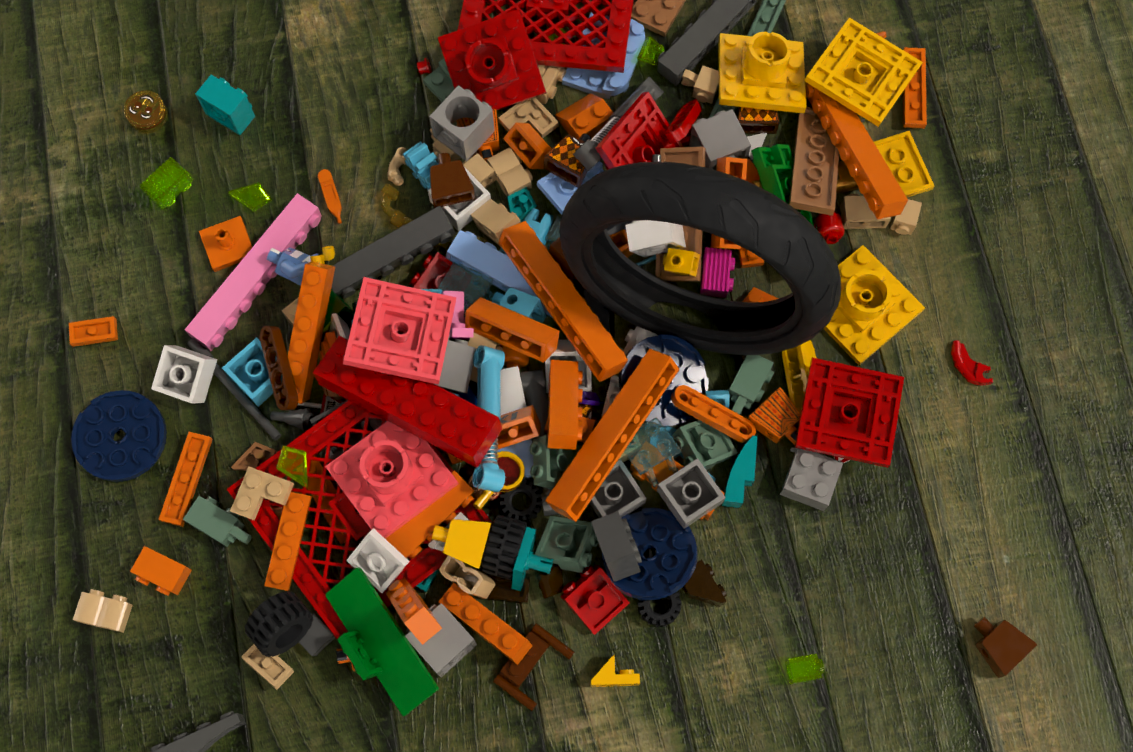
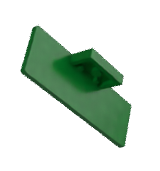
M360 567L355 568L326 593V598L348 630L347 633H344L337 639L342 651L349 657L356 673L361 676L363 681L374 676L378 677L402 716L408 715L439 690L438 685Z

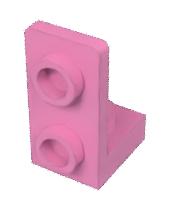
M442 291L441 294L457 297L449 336L473 337L474 328H465L464 292Z

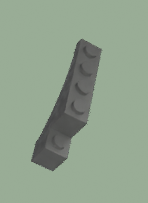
M234 711L221 715L219 717L220 721L211 724V722L201 724L196 727V732L189 735L187 732L177 735L173 738L174 742L168 745L164 743L155 745L150 748V751L206 752L219 739L246 723L242 714H234Z

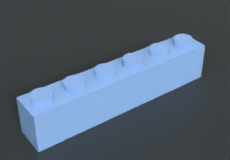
M460 230L447 250L446 258L505 292L509 288H514L537 297L506 253L499 252L489 242H481L477 239L476 235L469 231L464 232ZM542 304L545 314L553 318Z

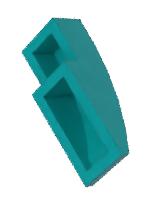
M752 436L738 455L727 479L724 490L726 498L722 506L741 508L744 500V486H752L754 483L757 436Z

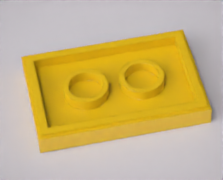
M910 131L874 141V144L907 198L933 190L935 186Z

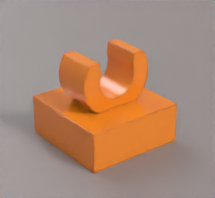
M743 247L738 249L741 268L764 265V260Z

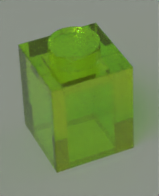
M817 653L789 658L785 661L790 685L823 678L822 673L825 672L822 659H818Z

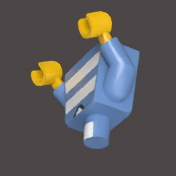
M334 246L322 247V255L316 253L310 256L290 247L283 252L271 248L267 260L277 264L276 274L301 286L305 264L313 261L325 264L324 261H330L334 258L335 251Z

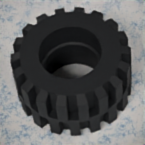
M498 515L494 519L483 552L482 573L507 580L513 578V569L526 531L527 522Z
M290 591L281 592L268 598L253 611L247 620L248 622L245 624V633L263 655L274 657L291 649L306 635L312 625L313 615L295 593Z

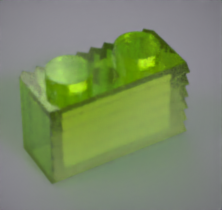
M169 157L139 187L162 210L165 207L171 206L175 202L176 196L181 192L187 191L194 180L187 170L172 157Z

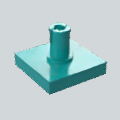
M526 527L513 569L512 589L521 591L529 568L550 574L554 559L533 554L536 529Z

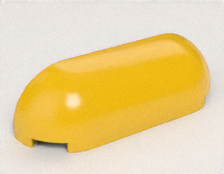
M811 340L797 347L782 351L789 398L800 414L810 361L812 357L816 358Z

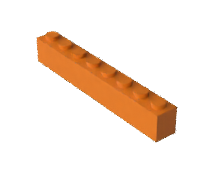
M806 82V98L809 100L814 113L820 119L822 127L826 129L832 144L837 147L841 160L846 164L851 177L854 178L860 193L865 197L870 210L873 211L877 220L901 215L908 199L857 113Z
M526 221L503 229L498 243L537 297L540 298L542 304L597 380L601 382L620 373L628 361L625 353L614 342L611 334L600 323L598 316L589 308L584 297L575 289L572 281L561 270L559 263L553 259L547 247L536 236L535 231L530 228Z
M649 349L641 359L637 368L628 378L619 394L616 395L615 400L603 414L595 429L590 433L582 448L577 452L575 458L545 500L555 512L577 522L679 371L671 356Z

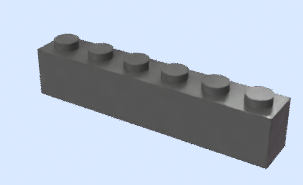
M713 0L711 7L708 10H703L698 20L694 24H689L684 34L672 42L671 48L659 55L657 59V72L677 86L683 80L682 76L685 69L691 71L718 43L720 33L727 34L756 4L757 0Z
M441 206L436 207L332 265L335 266L331 287L333 291L341 298H348L355 293V290L362 286L363 277L377 279L380 276L390 275L394 272V268L411 263L414 257L429 253L439 243L449 242L456 233Z

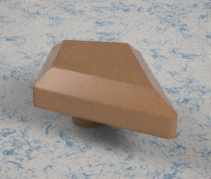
M254 442L231 468L240 471H247L248 466L256 468L276 454L277 451Z

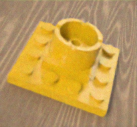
M848 18L804 81L879 127L923 62L853 19Z
M759 32L753 36L720 33L718 38L719 105L805 113L806 88L804 81L803 42L789 41L774 32Z
M864 245L838 265L841 277L840 301L829 324L823 328L858 365H861L925 309Z

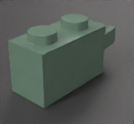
M759 355L746 356L729 389L731 401L735 402L732 411L740 415L744 407L750 409L754 402H760L765 392L761 388L764 382L769 384L774 374V371L771 370L774 362Z
M198 496L183 518L185 522L226 547L231 542L234 543L236 539L246 545L252 539L251 535L242 530L245 525L237 519L239 515L230 512V508H227L226 511L218 507L220 503L210 496L206 499Z

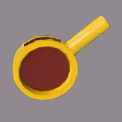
M498 452L497 462L499 468L505 472V483L499 492L515 490L524 478L525 467L523 462L517 455L511 452ZM484 490L473 506L481 510L494 492Z

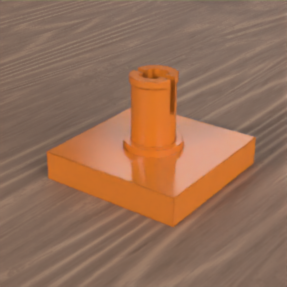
M241 216L199 231L214 272L240 263L253 247Z

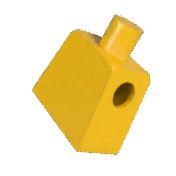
M452 519L449 528L435 525L432 539L445 542L444 554L479 569L492 523Z

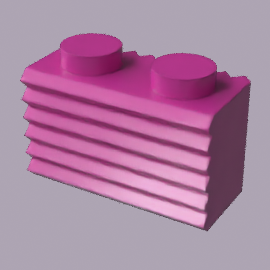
M705 248L700 294L710 297L727 298L728 291L732 292L734 278H730V271H734L735 258L731 257L732 250Z

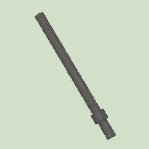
M194 338L187 343L194 352L214 358ZM216 363L214 369L216 377L274 441L278 440L281 437L280 432Z

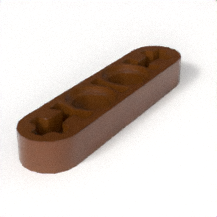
M264 326L260 331L259 337L277 407L280 410H294L298 405V394L281 330L277 326Z

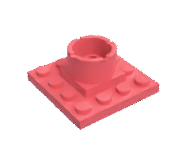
M363 277L343 364L439 385L457 297Z
M389 421L325 466L370 529L374 528L385 539L459 484L427 441Z

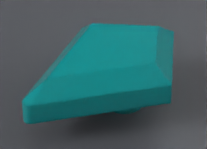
M527 187L507 196L510 213L514 212L521 222L533 208L537 207Z

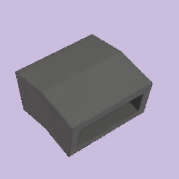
M313 614L312 625L299 643L311 656H317L335 637L322 621Z

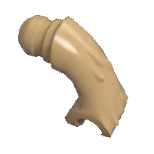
M404 147L397 149L388 168V180L393 182L395 186H401L404 182L399 171V167L402 164L406 165L403 153L407 149Z

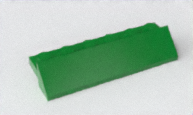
M776 144L772 147H757L751 150L753 163L757 168L762 188L789 204L793 156L789 145ZM796 209L814 226L810 211Z

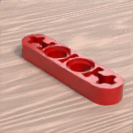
M697 99L683 105L664 134L670 144L680 141L690 131L702 111V107Z

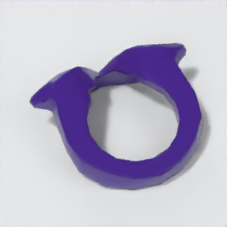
M583 391L582 403L579 404L601 406L604 402L600 401L596 393Z

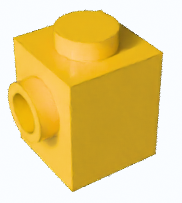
M668 248V252L665 253L663 258L664 270L670 273L696 277L700 254L693 251Z

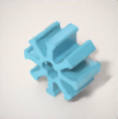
M420 141L404 152L403 157L406 159L404 160L406 165L413 170V176L419 179L423 188L429 190L431 188L430 167L438 165L437 157L433 152L430 153L425 143L422 144Z

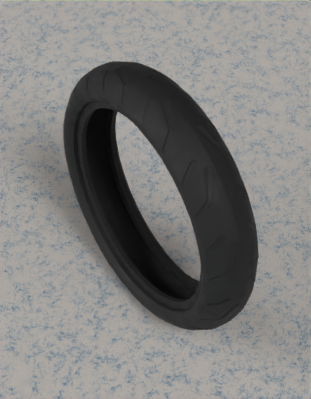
M638 162L622 165L601 172L581 185L571 196L561 216L559 233L564 257L574 276L592 297L607 309L635 326L657 335L679 337L697 349L734 355H762L797 347L814 338L829 324L840 301L841 277L837 261L821 233L801 213L774 194L730 174L705 167L675 162ZM651 220L689 226L714 234L751 251L765 260L783 277L792 293L767 302H738L713 298L680 288L649 273L628 259L614 244L606 228L623 222ZM657 302L674 303L690 307L713 319L719 331L685 324L648 308Z

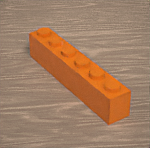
M314 261L306 263L304 267L288 351V360L299 404L310 399L314 380L313 371L316 369L335 272V266Z

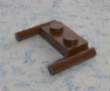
M537 623L525 637L532 644L531 649L518 665L509 659L493 681L530 711H533L538 703L520 691L519 687L549 646H552L569 660L575 653Z

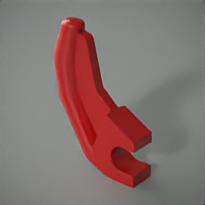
M954 340L951 347V356L956 369L969 383L979 386L991 385L993 378L986 379L983 377V373H989L991 370L990 366L972 360L964 344L960 343L959 340Z

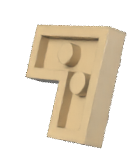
M536 97L517 103L498 117L499 123L508 132L516 122L529 123L542 138L559 126V122Z
M248 466L230 512L255 521L264 498L285 506L294 483Z
M255 644L241 656L252 669L276 690L294 673L293 669L278 657L279 655L266 657Z

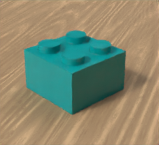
M210 75L195 93L207 116L238 135H241L255 118L252 105L247 99L248 95L240 88L234 89L221 77L218 79Z

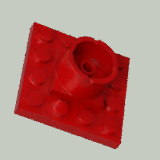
M519 9L437 37L454 89L458 85L464 90L469 89L479 101L488 103L492 110L496 109L497 111L547 93ZM493 60L492 66L487 67V62Z
M644 92L595 149L603 159L606 169L609 170L632 163L652 162V155H660V148H680L683 145L680 141L673 144L668 142L664 133L669 127V123L650 93Z
M812 357L795 448L888 468L891 463L904 377Z

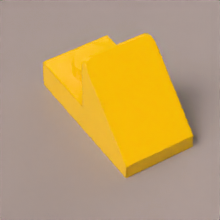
M613 655L592 678L591 687L639 686L640 674H634L633 669L620 670V674H615V657Z

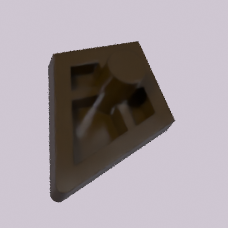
M552 564L550 574L540 572L537 575L539 588L544 599L563 592L562 569L558 564Z

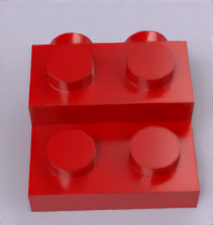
M437 252L433 257L428 255L422 264L424 270L421 274L416 273L410 284L413 285L412 288L441 289L442 291L465 292L474 278Z
M590 565L584 568L583 573H580L582 577L576 583L571 581L563 587L562 591L564 593L560 597L573 613L580 618L590 632L595 635L630 602L614 586L601 567L597 565L592 567Z

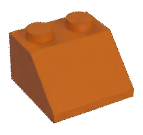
M590 93L557 113L555 117L572 137L579 139L585 133L593 138L605 126L609 117L614 112L603 98Z

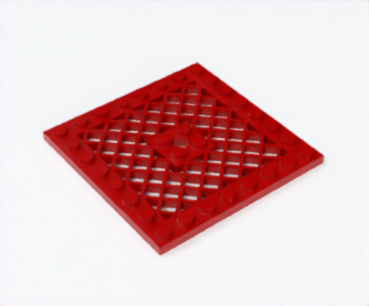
M464 0L458 30L480 23L483 19H491L489 14L494 11L498 13L497 16L519 9L523 21L528 25L526 27L527 34L533 31L537 34L536 37L529 38L538 65L624 73L634 0H612V4L608 0H593L591 2L589 0H521L518 3H515L513 0ZM582 2L585 6L578 9L575 5ZM508 4L510 8L503 11L501 7ZM603 4L606 8L599 11L596 7ZM525 6H526V13H524V12L521 10V9L524 8ZM569 9H570L573 13L568 16ZM591 11L594 15L587 18L584 14ZM537 14L540 19L533 22L530 18ZM558 16L561 21L554 24L551 20ZM579 19L582 23L575 26L572 22ZM600 21L603 25L596 28L593 24ZM546 24L549 28L542 31L540 27ZM567 26L570 30L564 34L560 29ZM588 28L591 32L585 36L581 31ZM607 31V37H605L602 33ZM555 33L558 38L551 41L548 37ZM576 35L579 40L572 43L569 39ZM597 37L601 42L594 45L591 40Z
M349 400L255 468L282 479L287 476V481L290 482L292 475L304 476L303 489L292 488L291 492L304 495H319L317 508L309 507V511L316 512L314 525L305 524L304 527L313 529L311 542L301 541L302 545L311 546L309 558L300 547L292 579L337 639L344 633H347L348 630L326 598V593L331 590L327 582L338 584L344 579L346 568L355 569L352 565L347 564L346 561L348 552L356 549L349 547L351 535L358 541L362 537L365 538L371 529L362 516L356 513L354 505L344 492L341 493L339 485L337 486L336 494L324 492L325 481H335L332 476H326L327 469L325 466L333 461V459H329L331 447L343 448L344 453L354 446L348 445L350 433L363 434V439L373 432L367 431L369 419L382 420L381 425L387 422V420L377 415H372V412ZM365 419L363 430L353 429V427ZM346 433L344 444L333 443ZM428 442V444L432 447V449L442 460V462L445 464L448 470L452 473L453 469L450 467V465L447 463L444 457L440 454V452L434 445ZM326 448L325 458L314 457ZM312 461L324 462L322 475L310 473ZM307 462L305 473L295 471ZM309 477L321 479L320 491L307 490ZM243 478L227 488V491L234 500ZM323 496L334 498L328 502L333 510L321 509ZM264 498L255 521L249 520L273 552L280 519L271 506L282 507L283 510L284 505L271 502L268 499L265 500ZM475 499L465 508L460 506L455 511L457 515L462 512L470 521L493 523L483 509L478 510L473 506L476 501ZM320 513L333 514L331 527L318 526ZM337 516L347 529L335 528ZM318 530L330 531L328 544L316 543ZM334 532L347 533L345 546L332 545ZM425 540L422 544H429L430 542ZM315 546L327 548L326 561L313 560ZM428 546L410 560L393 582L405 577L414 588L437 571L448 555L444 554L443 551L431 549ZM332 549L344 550L343 563L330 562ZM313 563L325 565L323 577ZM329 565L342 567L340 580L327 579ZM374 587L387 608L391 606L392 603L386 595L388 588L381 593Z

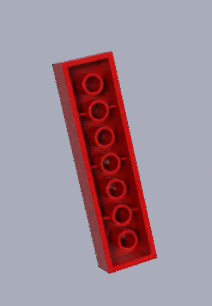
M340 335L313 371L319 385L478 468L502 430L499 417L433 383L344 365L343 360L348 339Z

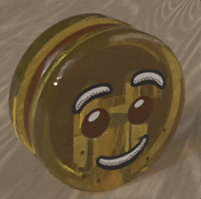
M138 91L132 94L124 105L126 119L132 128L140 133L156 132L167 121V108L160 96L152 91Z

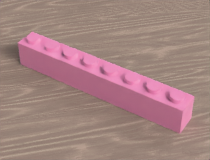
M297 193L185 328L187 334L209 351L218 347L228 330H232L236 326L238 318L242 313L250 309L255 297L263 293L268 281L277 276L275 273L277 264L267 260L271 248L283 252L289 247L295 249L298 245H301L306 240L308 232L315 228L321 220L322 215L319 208Z

